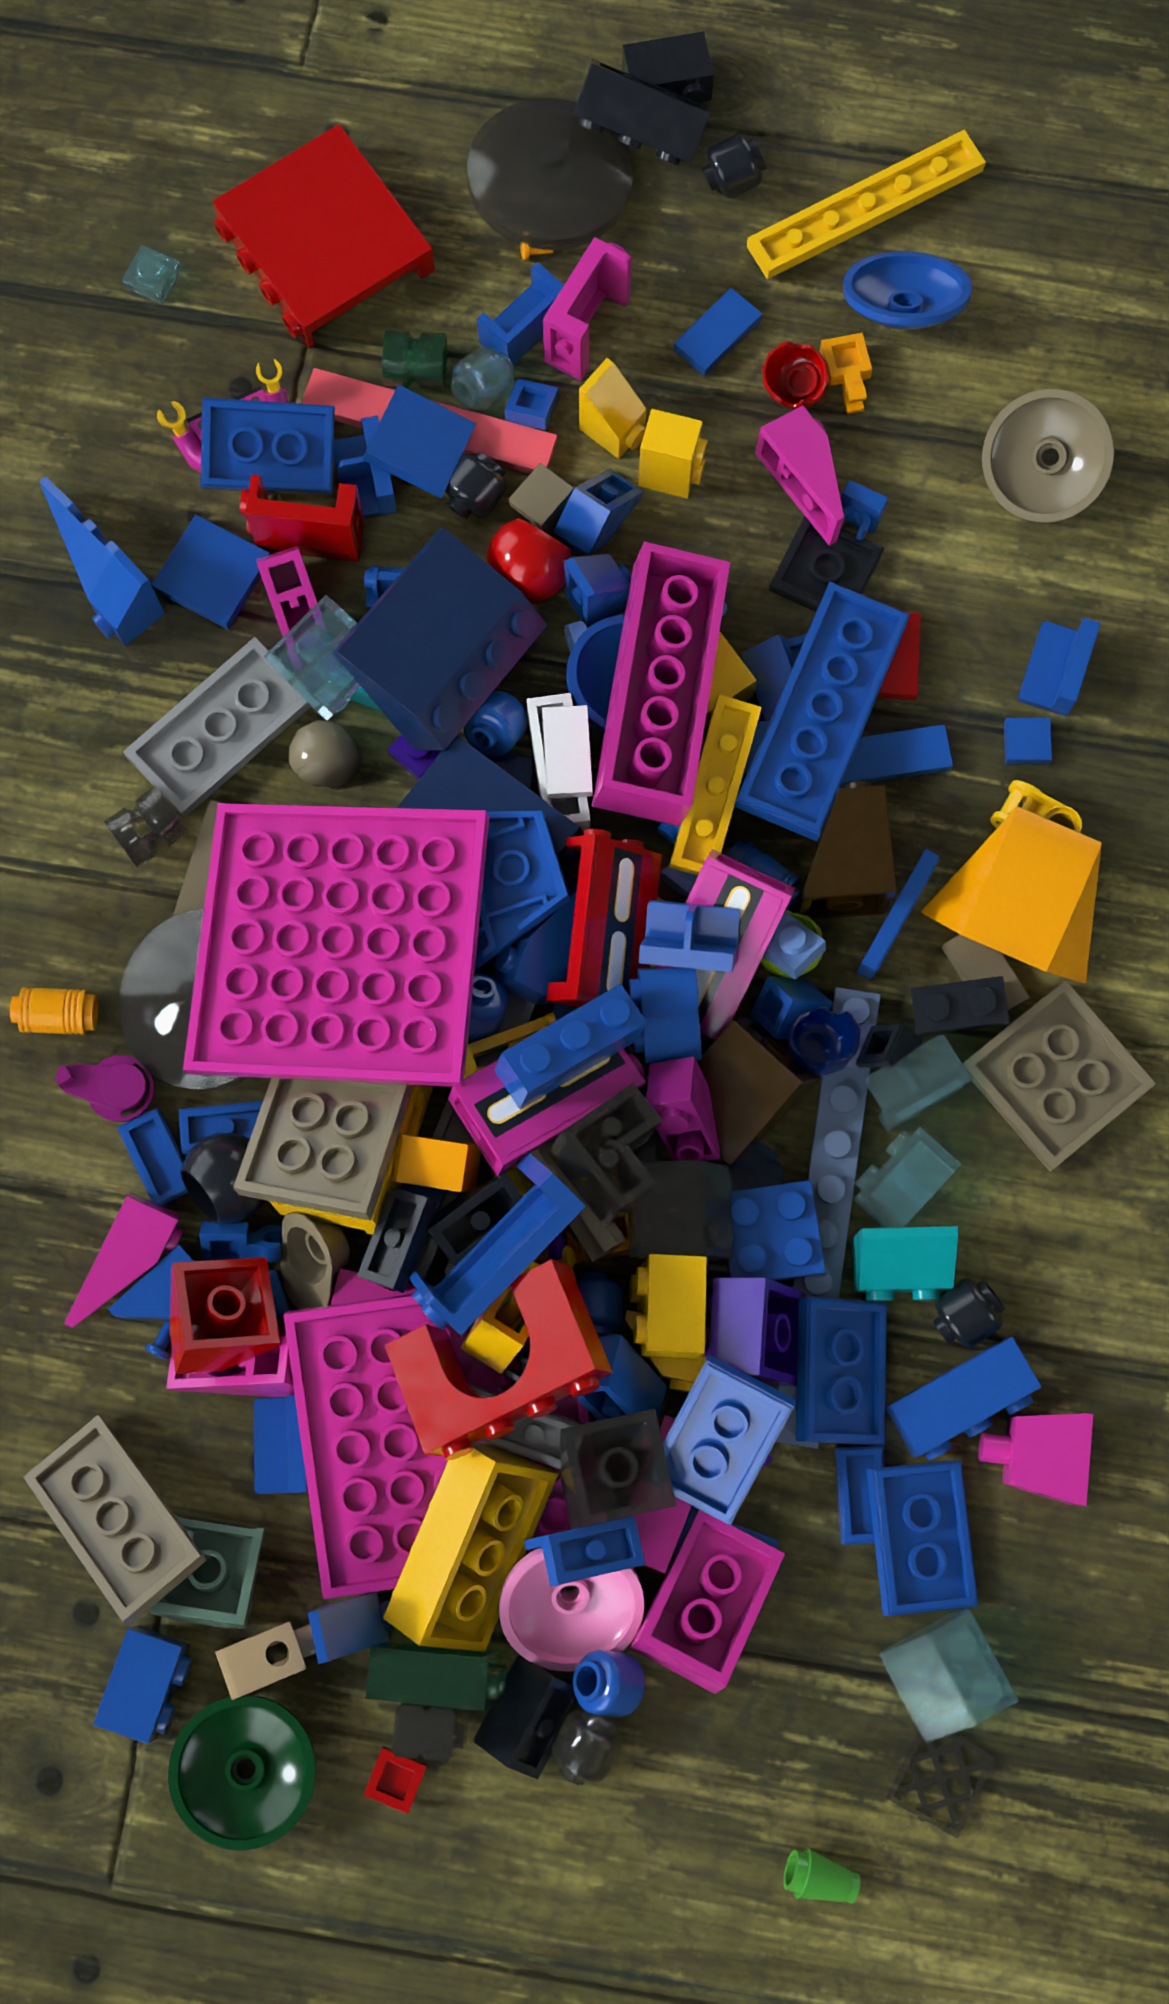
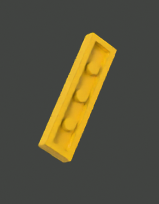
M721 694L717 696L699 757L692 807L680 824L668 867L698 876L710 851L713 849L721 853L762 707Z

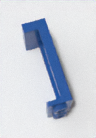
M530 1152L516 1166L535 1185L436 1286L429 1284L417 1271H414L408 1277L417 1289L412 1297L423 1307L421 1309L423 1313L441 1330L449 1324L456 1332L462 1335L586 1207L575 1194Z

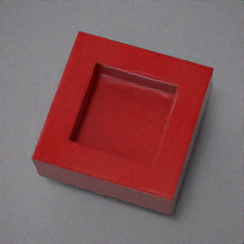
M383 1746L363 1796L409 1814L428 1764Z

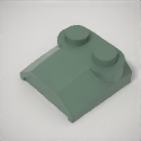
M175 1515L207 1561L148 1611L150 1614L176 1621L220 1628L246 1629L247 1620L253 1608L252 1596L265 1532L264 1528L248 1529L190 1520Z

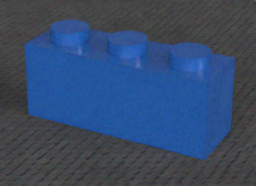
M619 984L503 1051L494 1071L518 1108L522 1109L636 1042L647 1021L622 984Z
M1010 1337L885 1406V1410L911 1457H919L925 1454L927 1460L930 1461L953 1448L949 1439L965 1431L970 1438L991 1427L993 1422L990 1416L1006 1408L1009 1415L1033 1403L1034 1400L1030 1394L1041 1388V1385L1014 1338Z

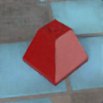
M266 1257L176 1262L172 1264L170 1337L175 1374L223 1371L279 1347L280 1337Z

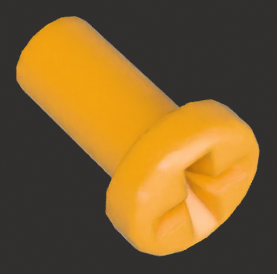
M527 238L521 239L520 250L522 259L529 260L530 255L553 253V241L528 242Z

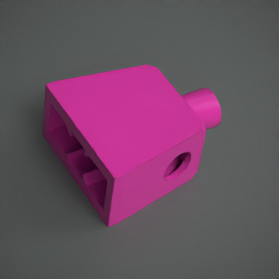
M1094 1414L1010 1417L1007 1422L1006 1436L981 1433L978 1448L979 1461L1004 1464V1485L1068 1505L1087 1506Z

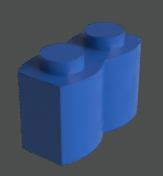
M672 966L637 968V979H629L630 998L636 1007L639 1006L640 1012L647 1021V1024L637 1041L633 1043L634 1053H642L645 1063H658L693 1056L696 1060H701L696 969Z

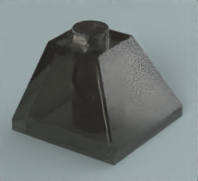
M655 1409L560 1429L561 1484L571 1530L677 1506Z

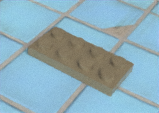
M99 1415L23 1476L122 1622L129 1626L207 1561L109 1424Z

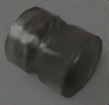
M156 786L135 799L134 809L122 808L103 821L137 869L158 855L159 845L163 844L170 847L189 833ZM145 821L152 832L140 838L135 828Z

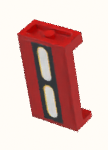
M586 829L583 836L566 838L565 848L581 852L567 981L548 983L546 1001L574 1008L585 1005L619 984H622L630 996L629 979H637V968L650 967V964L639 963L640 944L645 938L647 905L651 900H657L662 858V854L644 849V843L631 839H620L617 841L611 839V833L608 831Z

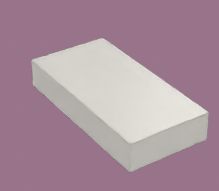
M587 705L542 708L547 799L593 796Z

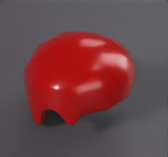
M790 341L783 342L768 353L762 367L765 389L776 403L788 409H796L802 405L807 409L817 404L825 396L830 383L828 362L810 344H798Z

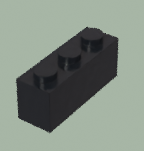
M592 58L573 114L581 117L579 124L585 128L602 133L605 127L619 133L618 140L637 149H641L642 143L658 149L657 157L669 163L679 165L681 159L691 163L710 112L709 108L705 105Z

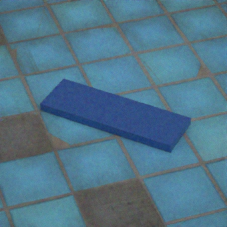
M829 582L734 807L814 841H818L910 618V614Z

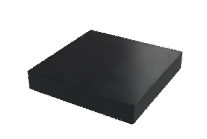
M804 516L770 583L769 591L814 612H817L829 582L863 595L885 548L866 539L858 540L856 539V534L845 529H841L837 542L829 546Z

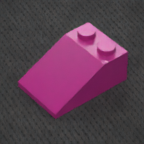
M699 1509L665 1573L629 1649L716 1694L728 1684L785 1553Z

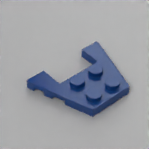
M542 810L487 812L489 815V828L480 911L482 927L479 928L475 971L571 900L547 819Z

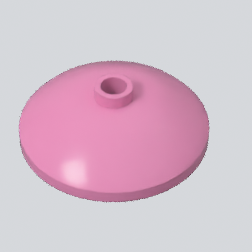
M542 1547L527 1554L513 1567L504 1581L499 1598L501 1627L510 1645L526 1660L540 1667L555 1671H575L580 1660L587 1653L598 1649L622 1652L636 1636L644 1614L643 1590L638 1575L633 1568L550 1587ZM570 1585L576 1586V1587H575L574 1589H572V1590H564V1589H562V1588L565 1587V1586H570Z

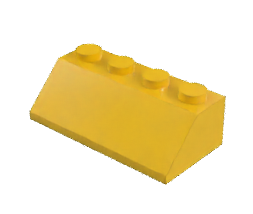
M481 1442L472 1443L473 1450L467 1455L449 1460L429 1504L415 1542L411 1547L410 1554L392 1593L383 1619L419 1646L485 1652L499 1619V1598L502 1586L510 1571L526 1554L527 1550L524 1540L532 1539L558 1477L557 1472L493 1445Z

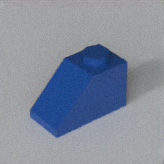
M609 468L574 488L554 532L564 538L565 543L573 550L590 555L608 543L639 502L644 490Z
M610 554L571 557L564 561L565 597L580 621L584 622L587 628L600 620L615 616L626 610L631 574L623 564L617 566Z
M180 1245L176 1246L108 1310L113 1316L123 1320L170 1321L172 1264L197 1260L186 1248Z

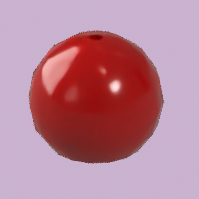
M518 518L502 525L491 538L486 552V563L519 589L531 605L541 604L555 597L566 585L564 561L571 558V550L552 536Z

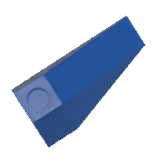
M45 476L39 483L86 596L96 613L91 619L108 639L115 635L126 646L165 614L148 578L112 540L108 543L99 528L90 519L83 523L85 519L75 504Z

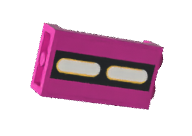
M713 849L707 856L686 903L733 907L740 909L741 914L737 963L733 972L696 969L700 1037L702 1041L711 1042L712 1039L716 1040L731 1023L795 890L794 887Z
M622 1049L531 1104L519 1109L494 1071L497 1060L465 1078L463 1086L453 1085L448 1100L495 1175L499 1176L512 1170L516 1162L528 1152L532 1153L624 1098L632 1099L636 1097L646 1083L644 1080L645 1073L639 1060L633 1054H627L625 1049Z

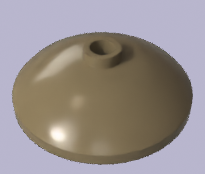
M1042 389L1029 392L1009 403L994 419L986 434L982 450V468L987 486L1001 506L1022 519L1034 522H1057L1068 519L1088 508L1106 487L1114 464L1113 436L1102 413L1082 396L1061 389ZM1049 449H1056L1059 459L1056 464L1049 466L1044 462V454Z

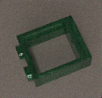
M387 1641L371 1647L365 1699L484 1711L496 1702L499 1695H504L507 1665L499 1664L500 1652L427 1647L414 1643Z

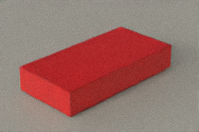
M905 612L910 614V618L877 698L916 700L918 696L921 613Z

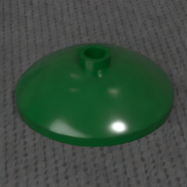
M243 1695L234 1700L230 1696L217 1700L200 1710L187 1722L173 1746L168 1767V1785L175 1810L193 1834L218 1848L242 1851L266 1846L291 1830L306 1811L316 1783L317 1764L315 1751L310 1736L300 1720L290 1710L276 1701L257 1695ZM250 1759L255 1763L256 1771L253 1776H245L241 1773L239 1768L241 1760Z

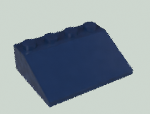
M442 528L436 532L332 653L414 750H445L542 633L547 624L519 589L449 531Z

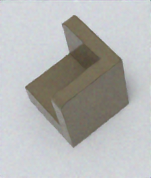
M540 463L511 495L509 504L534 523L535 527L550 535L555 529L574 488Z

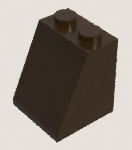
M857 781L847 784L845 788L839 789L795 913L809 916L812 920L882 915L888 909L897 889L885 785L872 786V783L869 781Z
M753 1017L732 1020L703 1054L701 1060L697 1061L709 1086L720 1147V1159H716V1161L722 1164L726 1161L729 1165L742 1161L822 1077L781 1039H775Z

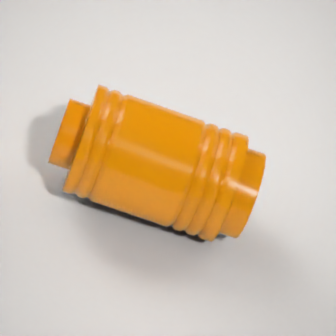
M22 987L19 996H12L10 1020L11 1023H18L21 1033L86 1035L88 1030L95 1031L97 1027L98 998L97 995L89 994L88 990Z

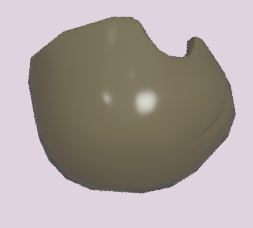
M316 720L298 729L289 746V764L301 780L311 786L321 785L330 789L340 788L354 778L361 763L360 746L344 727L331 721Z

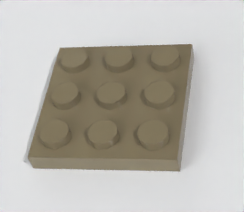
M1066 980L960 1066L1049 1172L1156 1084Z
M271 1078L233 1187L234 1190L241 1196L371 1220L412 1089L408 1084Z

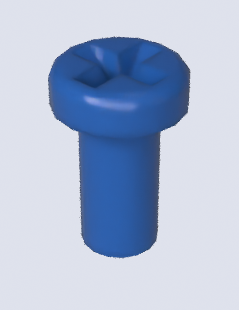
M165 1321L154 1343H148L145 1347L147 1352L163 1360L168 1356L165 1350L171 1341L169 1321Z

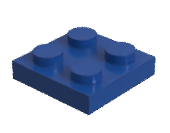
M811 1180L719 1193L731 1278H768L773 1281H783L825 1275Z

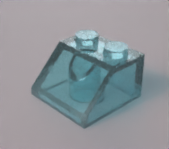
M327 595L264 656L326 721L333 714L342 711L348 705L351 696L361 687L332 653L357 625V622Z
M959 1608L878 1653L926 1743L975 1726L1019 1701L969 1610Z

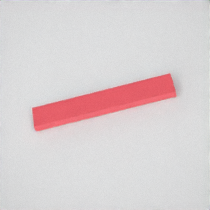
M313 368L301 404L335 406L334 421L363 429L362 418L378 415L380 423L395 390ZM433 401L476 423L462 456L467 454L476 456L480 452L502 468L528 475L540 463L549 469L557 445L556 434Z

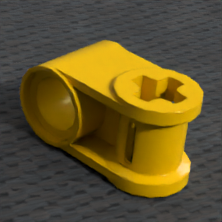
M1019 780L1011 782L1008 787L1010 794L1000 811L994 812L990 818V822L997 829L1017 806H1022L1025 810L1079 833L1082 829L1081 818L1073 808L1045 795L1033 785Z

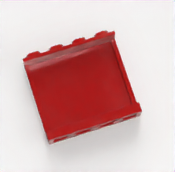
M340 124L212 201L217 219L213 221L217 233L225 244L232 241L238 250L235 252L236 257L244 271L248 275L255 273L261 281L258 284L259 289L271 307L276 304L284 313L281 315V318L293 338L300 336L309 349L315 346L312 336L313 331L413 269L421 280L435 271L432 247Z

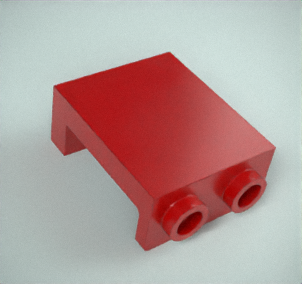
M251 475L249 489L243 488L241 492L240 514L246 516L247 533L252 534L256 546L265 551L276 553L298 546L301 556L359 562L365 519L357 485L339 483L336 506L333 508L269 500L261 475Z

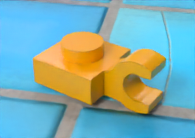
M863 333L821 340L820 353L828 362L829 386L842 384L843 400L847 415L864 412L863 400L867 399V394L862 380L871 378L872 366Z

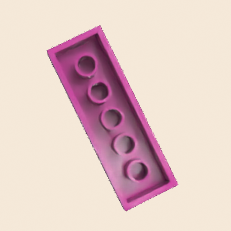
M649 542L643 543L632 570L591 807L680 826L691 809L730 562Z

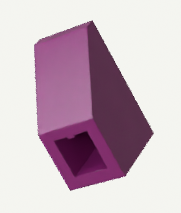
M695 1057L650 1064L645 1107L674 1164L677 1166L720 1159V1147L709 1086Z

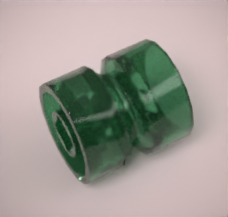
M386 330L382 355L384 387L397 388L399 384L409 388L412 382H417L421 389L445 390L447 377V334L422 332L418 339L412 337L410 331Z

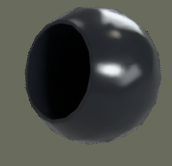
M215 1133L200 1139L188 1151L180 1171L183 1184L192 1200L205 1216L215 1223L236 1224L252 1217L266 1202V1200L241 1196L233 1188L250 1138L239 1133Z

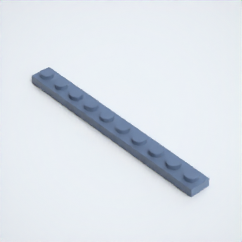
M836 987L833 993V1005L831 1007L807 1181L811 1180L825 1275L793 1279L792 1288L805 1292L806 1297L839 1299L870 1067L859 1068L855 1063L871 1026H876L880 1002V994L839 987ZM778 1386V1391L795 1399L796 1403L775 1442L818 1449L819 1442L796 1441L797 1387Z

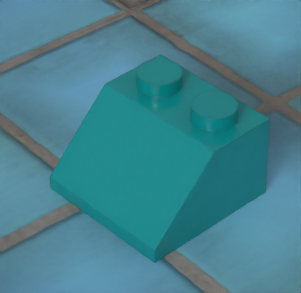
M958 1226L862 1228L851 1238L854 1294H866V1301L868 1302L894 1301V1293H912L913 1301H934L941 1297L940 1292L950 1290L954 1286Z

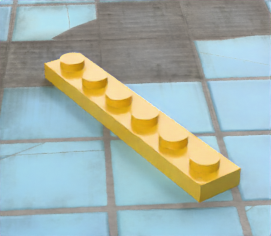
M964 129L748 237L747 248L768 280L983 172L986 162Z

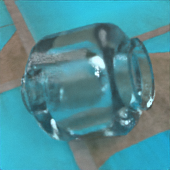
M480 347L455 364L452 370V393L456 400L465 408H471L479 412L489 410L508 397L514 389L513 364L505 354L498 352L494 348Z

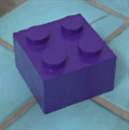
M714 1278L713 1291L708 1298L711 1324L710 1338L705 1345V1360L708 1355H711L768 1386L797 1387L799 1298L806 1297V1293L768 1278Z

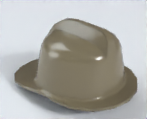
M297 1212L289 1213L282 1221L281 1276L285 1291L293 1305L299 1310L329 1306L333 1278L338 1274L339 1269L345 1267L350 1259V1247L343 1232V1226L309 1219Z

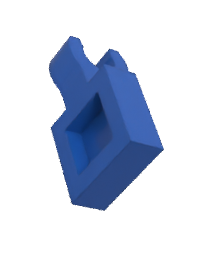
M202 1221L199 1234L203 1261L266 1257L267 1262H277L282 1258L281 1244L283 1239L282 1226L267 1225L256 1232L250 1233L249 1222L226 1224Z

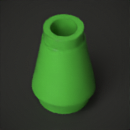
M805 1848L803 1851L794 1849L786 1863L784 1888L787 1891L793 1892L796 1899L848 1902L852 1904L857 1899L859 1893L860 1875L809 1848Z

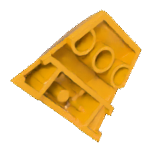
M1017 806L920 912L964 937L1045 972L1086 984L1102 842Z

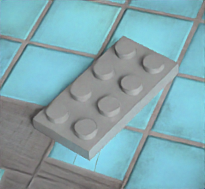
M254 637L126 748L123 753L183 818H186L314 705L315 700L302 684Z

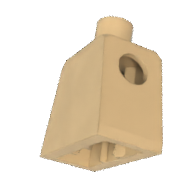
M289 1621L219 1649L215 1653L231 1699L234 1700L307 1669L303 1658L315 1654L316 1650L310 1624L293 1630ZM282 1642L287 1649L286 1659L270 1664L266 1659V1649Z

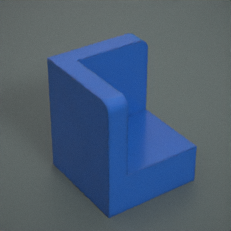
M768 976L750 1015L775 1039L814 1041L833 1003L809 980Z

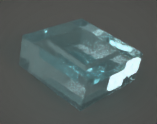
M141 245L122 281L125 288L162 304L180 274L181 267L179 261Z

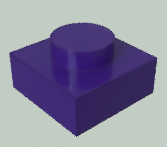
M402 734L387 749L388 754L417 780L422 777L442 752V750H414Z

